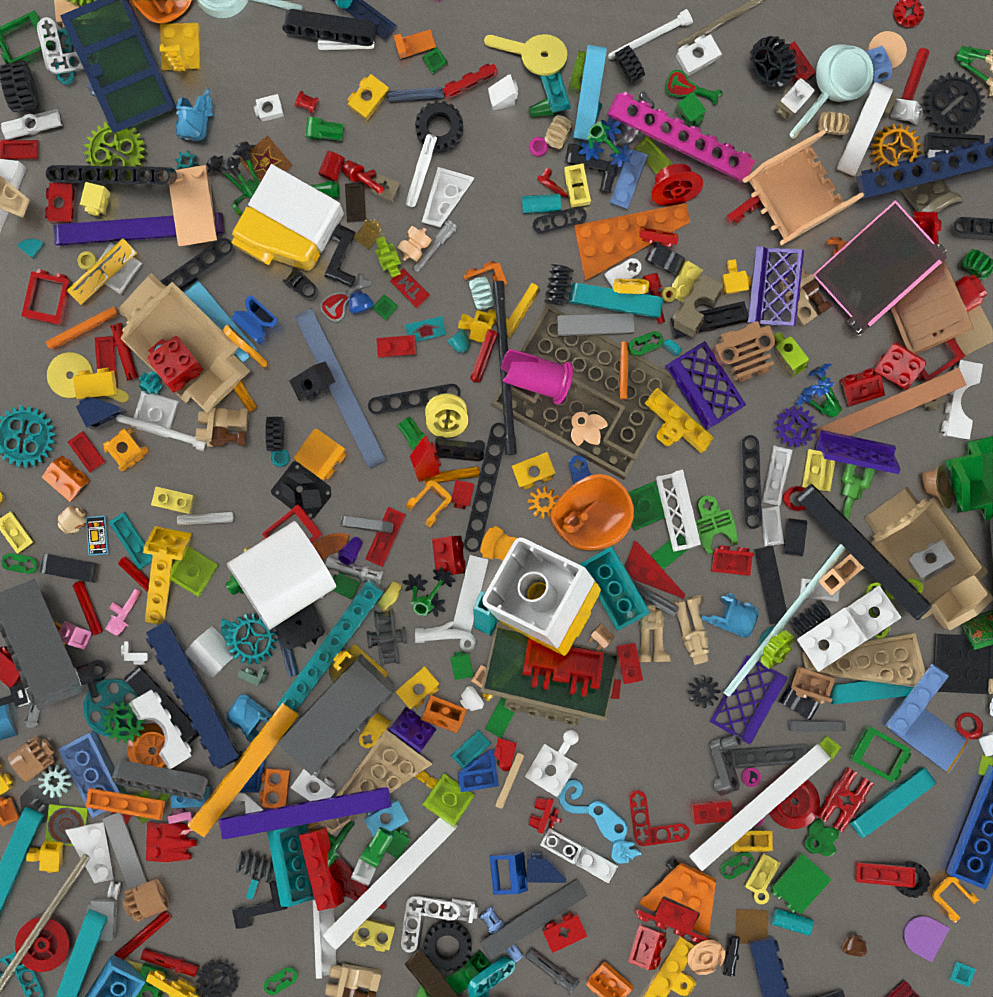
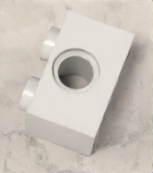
M711 34L706 37L702 35L695 39L696 43L690 46L686 44L678 49L679 52L676 58L687 77L720 59L722 53ZM699 50L703 56L697 58L693 55V51Z
M305 769L302 770L291 786L294 791L309 801L330 798L336 791L335 783L328 778L323 780L316 771L311 776ZM310 783H319L320 790L317 792L312 791Z

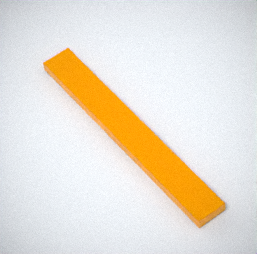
M284 703L280 705L189 822L188 827L205 837L299 716L296 711Z

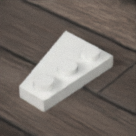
M438 167L422 223L441 228L475 177Z
M99 822L65 829L80 858L84 853L91 857L85 867L94 883L113 880L104 823Z

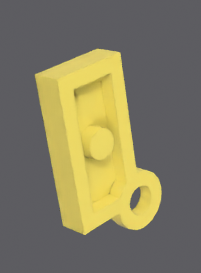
M685 260L672 287L663 288L661 297L666 302H672L674 299H677L683 303L687 294L690 295L692 293V287L695 281L699 279L703 269ZM667 291L671 292V296L669 298L666 297Z
M12 511L2 518L0 517V531L17 554L34 543Z
M765 853L761 855L744 887L754 892V900L758 904L768 902L769 893L766 891V888L781 864ZM760 893L765 894V898L763 900L758 899V895Z

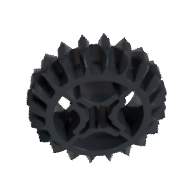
M767 36L755 43L750 51L752 56L749 59L752 61L750 66L754 68L753 73L758 75L757 80L761 79L762 84H767L768 87L778 88L788 84L797 72L795 69L798 66L795 62L797 57L793 56L794 50L789 48L790 44H785V39H780L779 36Z

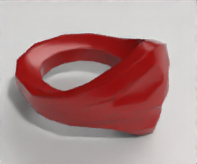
M800 486L789 488L782 496L786 506L793 511L805 510L806 508L803 505L795 506L790 502L792 493L796 491L802 492L805 488Z
M964 713L958 717L956 727L961 736L966 739L975 740L982 735L983 722L977 715ZM965 717L973 718L978 727L976 731L972 733L965 731L961 727L962 719Z

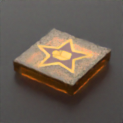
M268 135L256 144L250 153V161L260 182L271 164L283 171L293 166ZM241 157L240 163L251 174L247 162H244L243 157Z

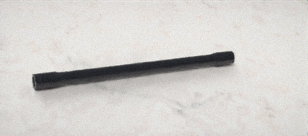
M504 281L493 282V295L498 333L505 428V454L514 455L517 454V446L514 433L511 384L503 382L508 373L501 369L502 361L508 351Z

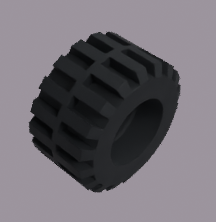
M25 60L1 65L0 82L10 110L15 113L36 108L38 103L36 86L31 70Z
M437 100L433 104L427 103V106L425 108L422 107L420 113L416 116L415 128L417 137L422 142V145H424L426 136L431 134L428 130L429 122L436 117L446 118L450 122L451 128L447 134L436 136L437 140L433 149L436 152H440V150L446 152L450 147L454 148L455 144L461 140L460 138L463 135L462 116L459 110L454 108V105L451 103L447 104L446 101L438 103Z
M443 920L441 923L437 922L428 930L424 939V954L438 971H457L470 958L472 951L471 936L468 934V930L463 928L459 922L458 924L454 923L453 920H450V922H446V920ZM443 936L456 938L459 942L458 952L453 956L441 955L436 948L438 939Z

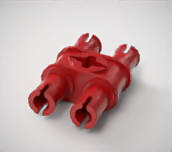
M849 767L846 768L839 782L836 781L834 783L835 785L831 792L825 797V804L816 815L828 822L835 808H841L842 813L833 827L843 833L851 819L857 817V812L863 803H866L865 797L874 785L866 778H863L857 790L850 792L849 786L858 773L852 771ZM839 795L844 797H847V795H849L848 800H850L852 804L844 803L842 805L843 800H841Z

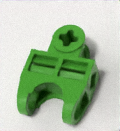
M700 497L697 501L700 519L695 520L700 543L708 555L713 553L711 547L712 539L717 533H723L729 538L732 546L737 545L736 525L730 509L720 511L717 500L714 497ZM705 500L712 503L709 506L710 510L703 508L702 505L705 504ZM728 518V519H726V520H723V521H720V522L716 523V521H719V520ZM708 524H712V525H709V526H706V527H703V528L699 529V528L702 527V526H705V525H708Z

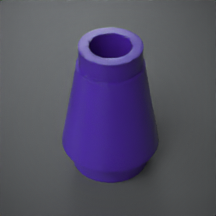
M353 537L339 550V561L345 565L354 563L363 544L362 540L358 537Z

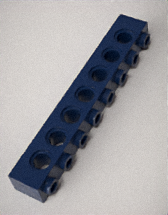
M990 138V143L983 144V141L971 143L972 147L966 149L964 145L954 147L953 152L946 153V150L935 152V157L928 158V155L916 157L917 161L911 163L909 159L898 162V166L891 167V164L880 166V171L873 172V169L861 171L862 175L856 176L859 192L864 194L861 199L993 166V138ZM987 148H990L992 151L990 158L985 153ZM969 152L974 156L973 162H969L967 159ZM950 157L955 159L954 167L949 165ZM932 162H935L937 164V170L935 172L932 171L930 167ZM914 166L919 169L917 177L912 173ZM895 171H898L901 175L899 181L894 179ZM877 176L882 178L881 186H878L875 182Z

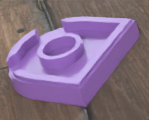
M928 916L916 917L910 920L904 929L905 943L912 952L933 962L950 928Z

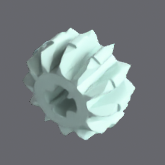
M484 276L470 281L469 287L476 308L478 310H485L494 306L495 301L488 279Z
M59 765L55 766V770H53L52 766H48L49 773L45 770L41 772L45 778H38L39 781H44V784H40L39 788L46 787L43 791L44 795L50 791V797L54 798L55 791L58 797L62 796L61 790L65 793L68 792V789L64 786H70L72 783L66 782V779L71 777L70 774L63 775L67 770L66 768L59 772ZM53 776L59 778L58 786H55V784L51 785L50 780H53Z

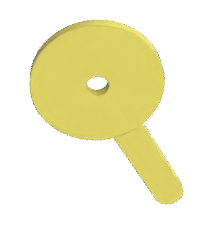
M487 35L484 38L486 46L522 55L525 67L537 75L547 76L555 74L565 66L567 61L566 46L560 39L552 35H537L530 38L525 44L494 35ZM542 53H547L548 56H547V57H542L541 54H542Z
M74 352L62 353L55 357L48 367V384L56 394L65 398H76L73 378L68 379L67 373L73 372L74 376L78 375V371L90 370V373H93L92 366L80 354ZM117 389V394L106 395L121 403H125L129 399L128 393Z

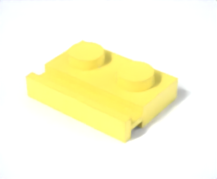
M808 449L802 487L806 488L811 483L820 491L830 492L835 461L824 459L822 451Z

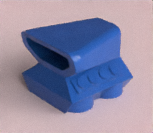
M250 295L245 300L247 312L234 311L231 319L261 345L264 341H267L265 329L275 326L278 320L256 298Z

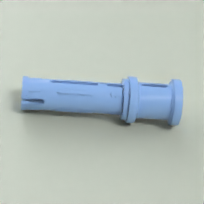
M493 907L486 909L478 916L479 919H483L491 934L503 928L504 925L503 921L499 920L493 912ZM515 944L505 950L514 963L524 956Z

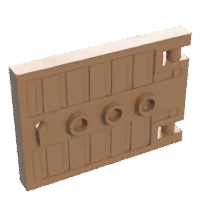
M923 250L890 265V270L885 273L883 270L877 271L876 275L886 299L931 260L933 256ZM945 260L891 307L907 349L915 354H919L974 329ZM893 277L895 281L888 283L887 280Z

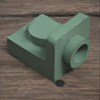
M262 666L258 676H256L255 671L245 667V670H239L237 677L259 686L260 683L264 684L268 673L265 672L267 668Z

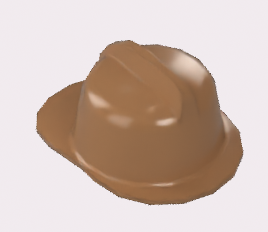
M939 465L937 470L923 473V485L927 494L939 497L944 508H951L953 492L945 467Z

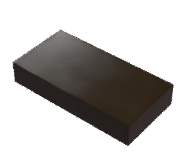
M364 183L345 184L347 223L366 222Z

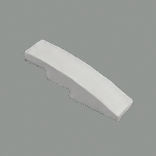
M469 556L452 629L471 633L474 621L473 607L482 589L488 559Z

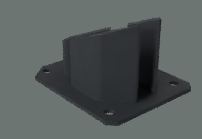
M293 461L271 489V494L291 510L300 504L308 515L312 514L310 518L313 519L330 499L331 487L299 462ZM301 486L303 490L302 492H297L296 488Z
M311 603L277 625L285 649L288 650L297 646L307 649L304 643L309 641L316 645L318 637L322 636L325 632L314 603Z

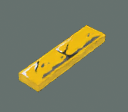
M122 238L67 289L68 293L82 305L137 252Z

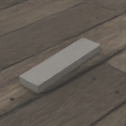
M634 314L557 316L558 336L634 333Z
M114 813L103 817V823L128 889L148 882L122 813Z

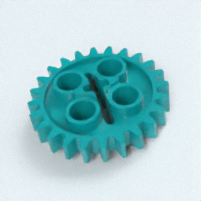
M20 405L19 411L12 407L13 413L11 414L6 410L7 416H0L2 420L0 423V455L4 453L2 460L5 461L10 458L9 464L12 465L16 461V467L18 468L21 463L27 468L29 462L35 466V460L42 463V456L48 458L46 451H53L49 444H55L51 437L56 436V434L50 432L54 426L47 425L51 420L49 418L44 420L46 415L44 412L38 415L39 409L37 408L32 412L31 406L24 410V407ZM28 420L29 422L25 433L29 437L28 439H24L23 452L19 453V449L22 444V439L19 436L24 434V424L25 421ZM20 421V429L12 430V423ZM34 424L40 426V431L37 434H32L30 431L31 426ZM15 439L17 441L16 448L9 449L8 442ZM35 443L36 450L32 453L27 452V445Z

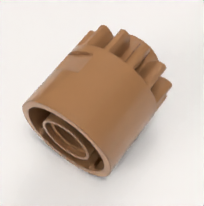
M34 736L7 756L15 772L25 782L30 781L55 762L52 755L55 753L54 749L46 739L41 740L38 736Z
M157 878L124 892L126 895L125 900H123L124 909L129 917L133 916L136 922L169 909L167 896Z

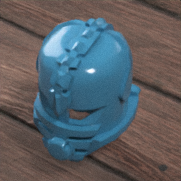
M206 89L204 95L197 97L194 108H192L188 98L181 97L176 103V109H178L176 114L179 121L175 124V133L180 139L201 141L206 137L208 116H213L212 99L209 96L210 89Z
M728 593L726 596L721 597V601L727 605L722 618L715 615L711 617L702 616L703 621L747 638L751 636L759 614L758 609L749 602L742 604L740 600L735 598V595Z
M240 695L234 701L230 710L227 711L226 720L233 728L237 729L239 727L242 729L241 733L246 735L245 738L249 742H252L259 734L256 730L261 721L267 723L273 716V713L269 712L268 708L261 707L249 696Z

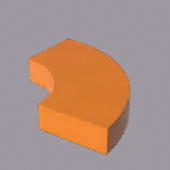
M343 533L329 534L318 539L312 545L322 561H324L329 555L338 553L348 543L350 535Z

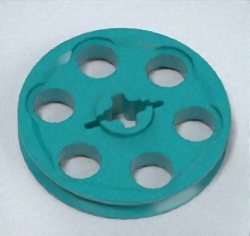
M107 679L95 684L97 691L102 696L99 703L92 701L89 691L84 699L83 713L86 722L95 732L103 736L110 737L111 733H105L107 728L103 726V723L107 722V719L103 717L110 713L107 711L108 708H102V706L107 707L112 702L120 706L121 701L128 705L124 699L128 693L133 694L135 699L140 697L126 681L120 679ZM111 683H116L119 686V691L116 694H111L108 690ZM123 709L117 712H120L121 714H126L127 712H129V710ZM93 711H97L101 715V719L98 722H93L90 718ZM134 715L133 724L136 726V724H137V719H136V716ZM120 718V720L122 721L120 725H121V726H124V725H127V726H128V724L124 721V719L122 720V719ZM121 731L119 734L123 735L128 731Z

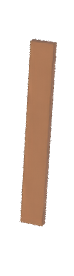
M957 368L817 428L816 431L818 436H820L821 430L850 436L967 386L960 368Z

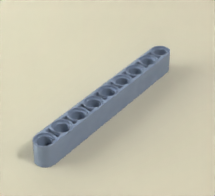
M312 308L294 316L317 364L326 361L336 381L329 386L330 391L368 468L370 469L386 461Z

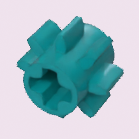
M189 150L184 154L179 152V159H174L175 162L180 164L176 167L177 170L199 166V163L194 161L197 155L193 154L191 156ZM185 159L189 160L190 164L188 166L184 162Z
M150 371L149 374L143 372L139 377V388L148 395L152 392L157 394L162 388L160 383L162 379L153 371Z

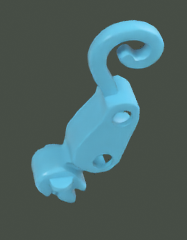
M576 779L568 780L558 797L562 808L570 813H587L591 815L604 837L613 842L612 858L618 864L628 863L629 859L633 860L634 857L641 855L642 853L639 849L630 848L635 845L634 841L625 840L628 831L626 821L606 803L595 801L589 806H573L567 802L565 795L570 787L574 786L576 788V792L570 795L572 800L581 797L584 791L580 781ZM596 806H601L603 808L602 814H597L595 812ZM616 824H622L624 831L617 832L615 829Z

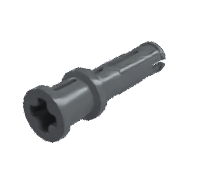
M533 948L525 957L554 979V984L564 988L569 996L580 983L579 980L575 981L570 977L566 970L558 969Z

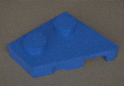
M494 749L488 750L457 773L460 792L499 786Z

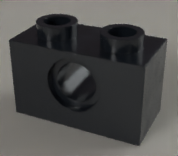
M326 361L311 366L289 380L299 401L315 399L318 397V392L321 394L330 389L329 386L336 382Z

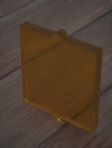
M754 908L750 910L736 909V938L740 937L739 944H749V941L768 937V910H754Z

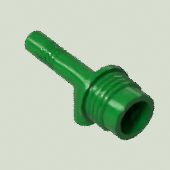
M352 821L343 827L336 839L328 834L331 845L328 851V867L334 863L337 857L339 858V855L335 852L355 823Z

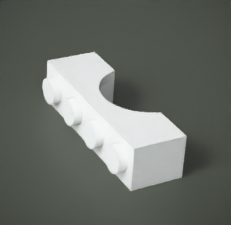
M959 360L953 365L952 371L960 368L967 386L948 393L951 395L949 402L947 401L945 405L947 417L946 420H943L941 431L944 432L943 437L964 441L970 440L973 420L964 414L961 407V398L969 386L980 383L983 364Z
M151 689L131 701L129 705L138 720H152L162 728L165 742L159 755L167 768L171 769L191 757L190 752L192 751L188 743H183L180 738L182 734L179 728L171 723V715L168 710L162 708L160 704L162 702L157 692L153 693Z

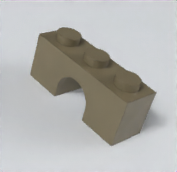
M705 275L700 280L697 279L695 281L692 293L690 295L687 294L683 301V307L681 310L678 309L673 316L674 328L692 338H695L704 324V315L696 311L695 308L702 304L714 308L723 294V284Z

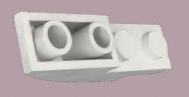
M550 828L540 846L607 883H610L618 868V865L605 859L600 854Z

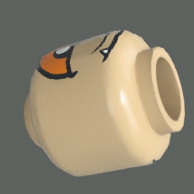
M68 506L58 516V527L66 534L77 533L86 524L85 511L79 506Z

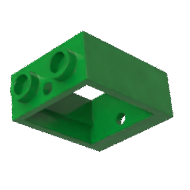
M35 10L0 26V47L4 52L1 55L6 64L22 60L28 62L43 55L40 46L14 59L4 39V36L31 23L37 32V24L41 19ZM51 41L46 42V48L49 51L54 49Z
M867 725L849 759L893 783L894 780L897 781L899 779L903 763L906 764L909 761L911 749ZM875 735L902 750L889 775L861 760Z

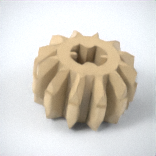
M823 112L818 120V130L822 131L825 129L827 134L846 135L851 126V117L836 112Z
M557 115L548 128L545 142L553 148H562L572 131V121L565 116Z

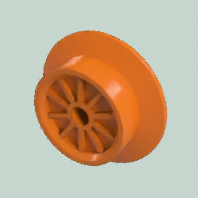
M157 723L143 725L145 727L144 730L139 729L141 735H134L135 741L133 742L129 739L127 747L129 761L168 769L159 755L165 742L162 728ZM152 747L156 749V753L151 752Z

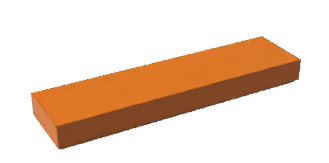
M113 306L46 341L48 348L54 350L119 316V312Z
M89 788L85 807L162 820L165 801Z

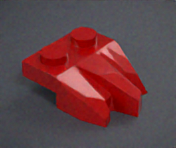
M147 822L146 861L181 862L190 860L191 855L187 853V849L197 846L194 839L187 838V834L191 832L190 828L185 823L179 822L171 824L166 822Z

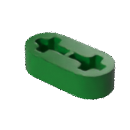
M653 331L634 338L628 345V352L632 356L639 357L655 351L663 344V336L661 333ZM652 337L659 339L657 345L655 343L648 344L647 342H650ZM635 343L637 345L644 344V346L640 348L639 352L637 349L633 350Z
M7 553L1 559L2 567L9 571L32 574L39 567L38 560L31 556ZM12 556V560L18 561V565L12 564L9 567L6 559H10ZM31 560L34 568H30L28 571V567L22 566V562L28 563Z
M749 852L738 853L721 864V875L726 879H734L753 867L754 857ZM742 856L750 857L748 865L745 863L738 865L743 860ZM735 865L737 866L732 870V875H729L728 873L724 874V872L726 871V866H729L730 868Z
M287 966L268 977L264 983V991L269 995H275L295 983L298 978L296 968ZM286 971H288L289 973H294V975L292 976L293 980H290L289 978L285 979L284 981L282 980V978L286 975ZM279 980L280 983L276 985V990L268 988L269 981L275 983Z

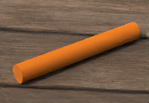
M621 342L620 399H627L628 342Z

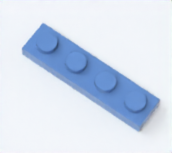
M932 663L887 722V726L904 736L949 677V674Z

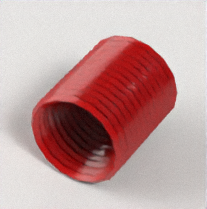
M326 151L327 153L318 174L331 181H337L346 159L335 152Z

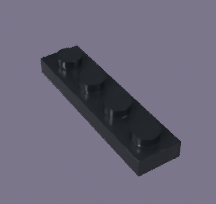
M745 301L699 311V313L704 315V324L698 333L747 322L749 315ZM670 318L674 338L687 336V334L674 328V320Z
M772 545L753 549L769 624L778 623L787 612Z

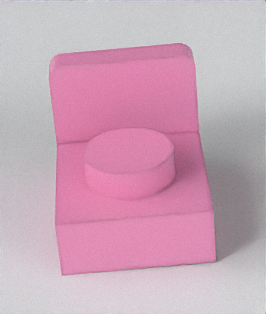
M64 621L59 631V635L64 643L85 650L92 634L91 631L75 626L67 621Z

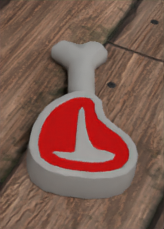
M358 274L357 283L348 291L332 293L321 301L320 310L322 314L334 323L341 321L345 316L346 305L349 299L352 298L351 294L358 292L363 287H369L371 281L365 279L363 274Z

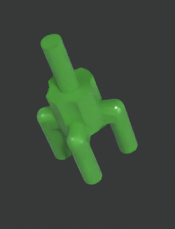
M846 463L841 481L845 484L842 495L847 496V500L842 514L848 520L854 500H861L863 491L870 488L875 469L865 467L863 476L854 474L856 465Z

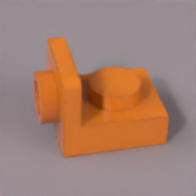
M830 237V240L825 242V246L836 247V249H833L832 257L847 244V241H842L840 237ZM838 254V263L840 264L837 266H844L846 258L842 260Z

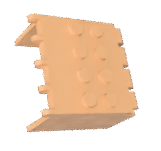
M825 129L762 163L749 176L742 179L744 183L750 181L755 190L751 196L753 198L759 196L765 207L761 210V213L765 214L768 212L775 225L770 227L772 231L778 228L784 238L779 242L781 246L839 214L864 196L863 193H860L845 202L840 193L834 195L833 192L837 191V188L830 177L824 179L823 176L828 173L820 160L816 163L814 162L818 156L811 145L826 133Z

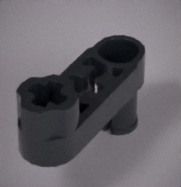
M569 143L564 163L571 166L584 164V169L601 172L603 178L599 191L611 193L614 177H617L618 164L611 165L609 161L596 160L592 157L587 161L586 156L579 154L584 148L581 145Z
M338 224L331 239L339 244L324 277L334 282L337 280L352 287L356 276L342 271L340 267L356 232Z
M276 880L269 882L272 896L270 901L232 909L236 929L252 926V916L277 912L288 908L281 907Z

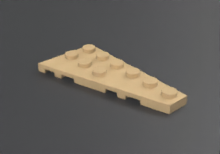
M916 633L866 641L819 671V673L828 676L915 687L924 675L925 668ZM802 652L804 668L818 672L807 654Z
M386 729L337 796L389 787V793H392L433 763ZM360 814L319 821L317 823L322 827H326L327 831L333 834Z

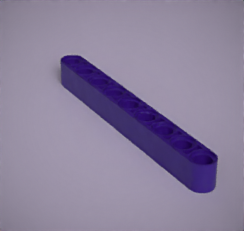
M214 212L216 234L224 233L223 213ZM174 216L53 225L54 244L57 246L119 242L122 238L126 241L177 237Z
M383 787L219 819L222 839H230L392 807L389 787Z

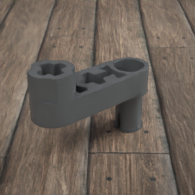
M739 734L711 741L712 755L720 777L715 780L714 789L720 796L737 791L740 788L739 779L729 751L733 747L742 745V739Z

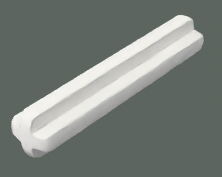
M318 39L319 50L373 49L374 42L371 46H360Z
M233 512L177 516V524L179 526L234 522Z

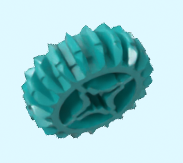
M246 613L244 614V621L238 616L239 624L234 621L231 622L235 627L234 630L227 628V631L231 632L232 635L225 636L226 639H231V642L226 643V646H233L228 652L230 654L234 651L236 652L233 657L234 659L241 656L240 663H244L246 658L248 659V665H251L252 659H254L257 665L259 664L258 658L265 662V654L269 657L272 656L268 651L269 648L276 650V647L271 646V643L278 642L277 639H272V636L277 635V632L271 633L262 622L260 616L257 620L255 619L256 614L252 613L251 619H249ZM251 623L260 625L266 633H255ZM245 624L246 635L236 640L238 630ZM250 633H252V636H261V638H257L254 641L253 645H251V642H242V640H246L249 637ZM267 638L265 648L258 653V642ZM247 644L252 655L244 654L237 645Z

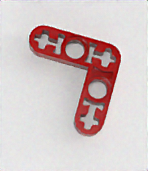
M634 790L630 793L629 804L633 834L638 845L650 846L680 842L688 839L690 830L684 823L650 827L646 795L641 790ZM635 794L643 797V800H640V806H645V809L633 811V807L637 808L636 801H632V798L636 796ZM637 813L645 814L646 820L643 823L635 821ZM647 825L648 828L643 829L644 834L648 835V838L645 839V842H642L641 839H638V836H641L640 829L636 830V826L644 827ZM679 827L686 830V833H683V837H680L679 834H673L674 839H670L671 833L669 828H672L673 832L679 831ZM660 829L667 831V837L664 840H660L656 836Z

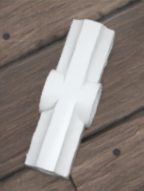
M57 109L34 115L27 114L23 118L1 123L2 132L6 140L28 134L36 135L40 131L62 126ZM34 120L36 122L35 126L30 129L27 128L28 123Z

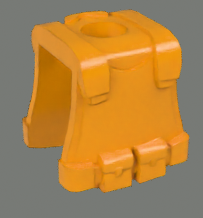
M123 428L119 431V434L103 444L104 451L111 454L119 464V470L123 472L134 466L136 462L143 459V456L149 452L146 446L139 447L130 436L135 432L132 428H127L126 430ZM121 442H125L128 445L125 453H119L117 450V445Z
M429 481L416 498L412 497L405 505L411 511L429 490L435 493L443 503L426 520L425 525L429 528L434 525L437 520L436 517L451 502L450 494L435 481Z
M948 876L933 890L932 898L949 913V919L956 923L960 916L939 895L952 883L972 904L975 905L979 898L974 893H969L959 883L957 878Z

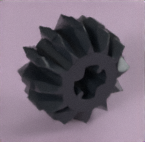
M704 675L701 676V682L695 677L696 685L689 683V686L694 688V690L687 691L690 695L694 694L689 700L692 702L697 699L696 707L700 705L701 701L703 708L707 707L706 702L710 706H714L711 699L713 698L718 701L719 698L714 696V693L721 692L719 689L714 690L718 683L711 684L713 681L712 677H709L707 682ZM704 687H707L706 691L709 692L708 695H704V697H701L702 693L699 692V690L701 688L704 689Z

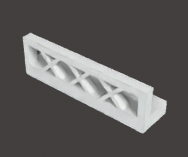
M683 470L657 476L656 481L673 552L701 545ZM671 479L673 487L670 491L664 488L662 480ZM670 496L677 502L675 509L668 506L667 501ZM674 515L681 519L682 524L679 528L672 524ZM678 534L685 537L687 545H677L676 538Z
M313 899L316 979L329 975L331 965H337L336 950L322 937L335 923L334 908L318 911L315 899Z

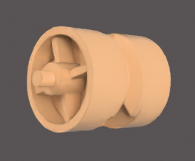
M411 226L406 235L407 240L401 241L397 246V249L403 255L402 260L405 261L407 258L414 262L419 260L422 254L421 248L428 247L432 241L425 233L427 229L423 227L422 230H418Z

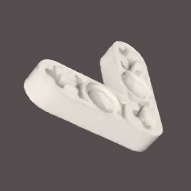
M49 17L42 18L37 24V32L47 70L52 74L83 70L84 68L76 52L62 53L55 22ZM46 22L47 25L51 26V28L48 29L49 35L53 34V37L50 36L44 39V36L47 35L46 29H42V25H44V23ZM47 41L55 43L56 48L54 51H49L46 48ZM98 51L92 53V56L96 57V60L94 61V63H92V61L89 60L91 65L97 63L98 58L100 56V53ZM70 57L78 59L79 64L77 67L69 64ZM54 60L56 63H61L64 61L65 65H60L59 67H57V70L55 69V67H51V64L54 62Z
M423 896L409 898L405 908L401 938L402 949L406 952H413L419 948L424 916L455 920L462 914L461 906L456 902ZM417 900V904H425V907H418L415 910L412 902ZM432 902L436 903L439 907L437 913H432L429 909ZM454 906L453 909L457 911V913L451 916V912H443V909H450ZM410 919L417 921L418 926L416 929L409 927ZM407 932L416 933V935L412 936V942L415 945L411 946V948L407 944V941L411 939V934H407Z

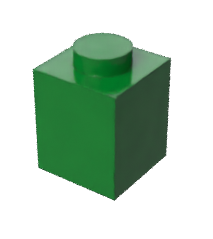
M339 573L338 576L334 574L333 580L336 588L332 591L353 600L361 582L342 573Z
M465 650L453 653L454 656L450 657L455 680L474 677L470 654H465Z
M401 827L392 831L394 837L385 850L386 853L396 859H399L411 839L408 836L409 832Z

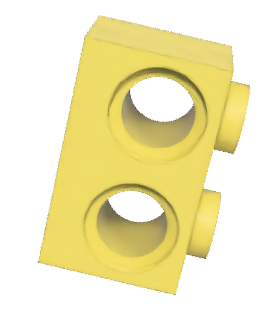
M584 164L564 167L571 208L590 205L591 199Z
M85 182L80 205L89 215L97 217L100 214L105 215L110 192L104 186Z
M155 487L151 505L192 514L196 496Z
M367 918L354 931L352 941H355V945L361 947L370 945L374 946L376 951L385 952V950L390 949L396 925ZM367 928L369 935L366 937L361 936L359 929ZM379 933H386L388 940L381 942L378 940L377 935Z

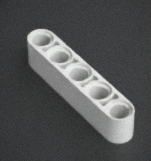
M877 82L874 83L839 161L837 170L851 176L856 175L893 89Z

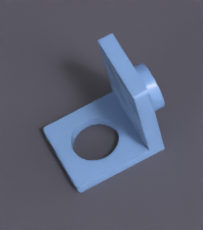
M880 46L865 51L873 64V83H881L892 79V63L884 47ZM887 72L884 77L878 78L881 73Z

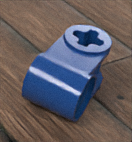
M576 455L571 457L569 468L574 484L590 476L591 472L586 460L582 456ZM576 459L583 462L580 465V469L573 467Z

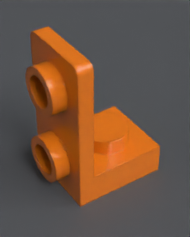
M430 29L403 38L401 33L394 35L400 59L436 48Z
M488 262L484 264V268L479 270L477 268L470 269L463 276L464 280L468 281L494 271V274H491L493 281H504V287L507 286V281L499 262Z

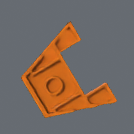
M681 862L660 884L656 885L651 889L650 893L641 898L640 905L656 911L663 896L699 912L692 930L708 937L716 878Z

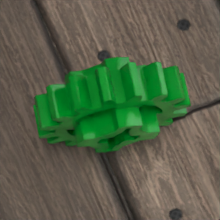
M121 701L120 706L116 703L113 704L114 710L108 708L107 711L110 714L103 717L107 719V722L103 723V726L108 727L105 733L110 732V739L116 737L117 743L123 739L124 744H126L128 738L132 742L135 741L134 735H141L139 729L144 730L145 727L141 723L145 722L146 719L138 720L136 717L137 726L133 724L135 713L129 703L125 705L124 701ZM123 709L129 710V712L126 714H121L117 711ZM112 718H113V720H115V725H116V727H115L114 729H113L112 724H111V719H112ZM120 718H121L122 720L125 719V718H127V719H128V721H127L128 726H127V725L121 726L120 724H121L122 721L120 720ZM121 731H128L130 734L121 735L119 733Z

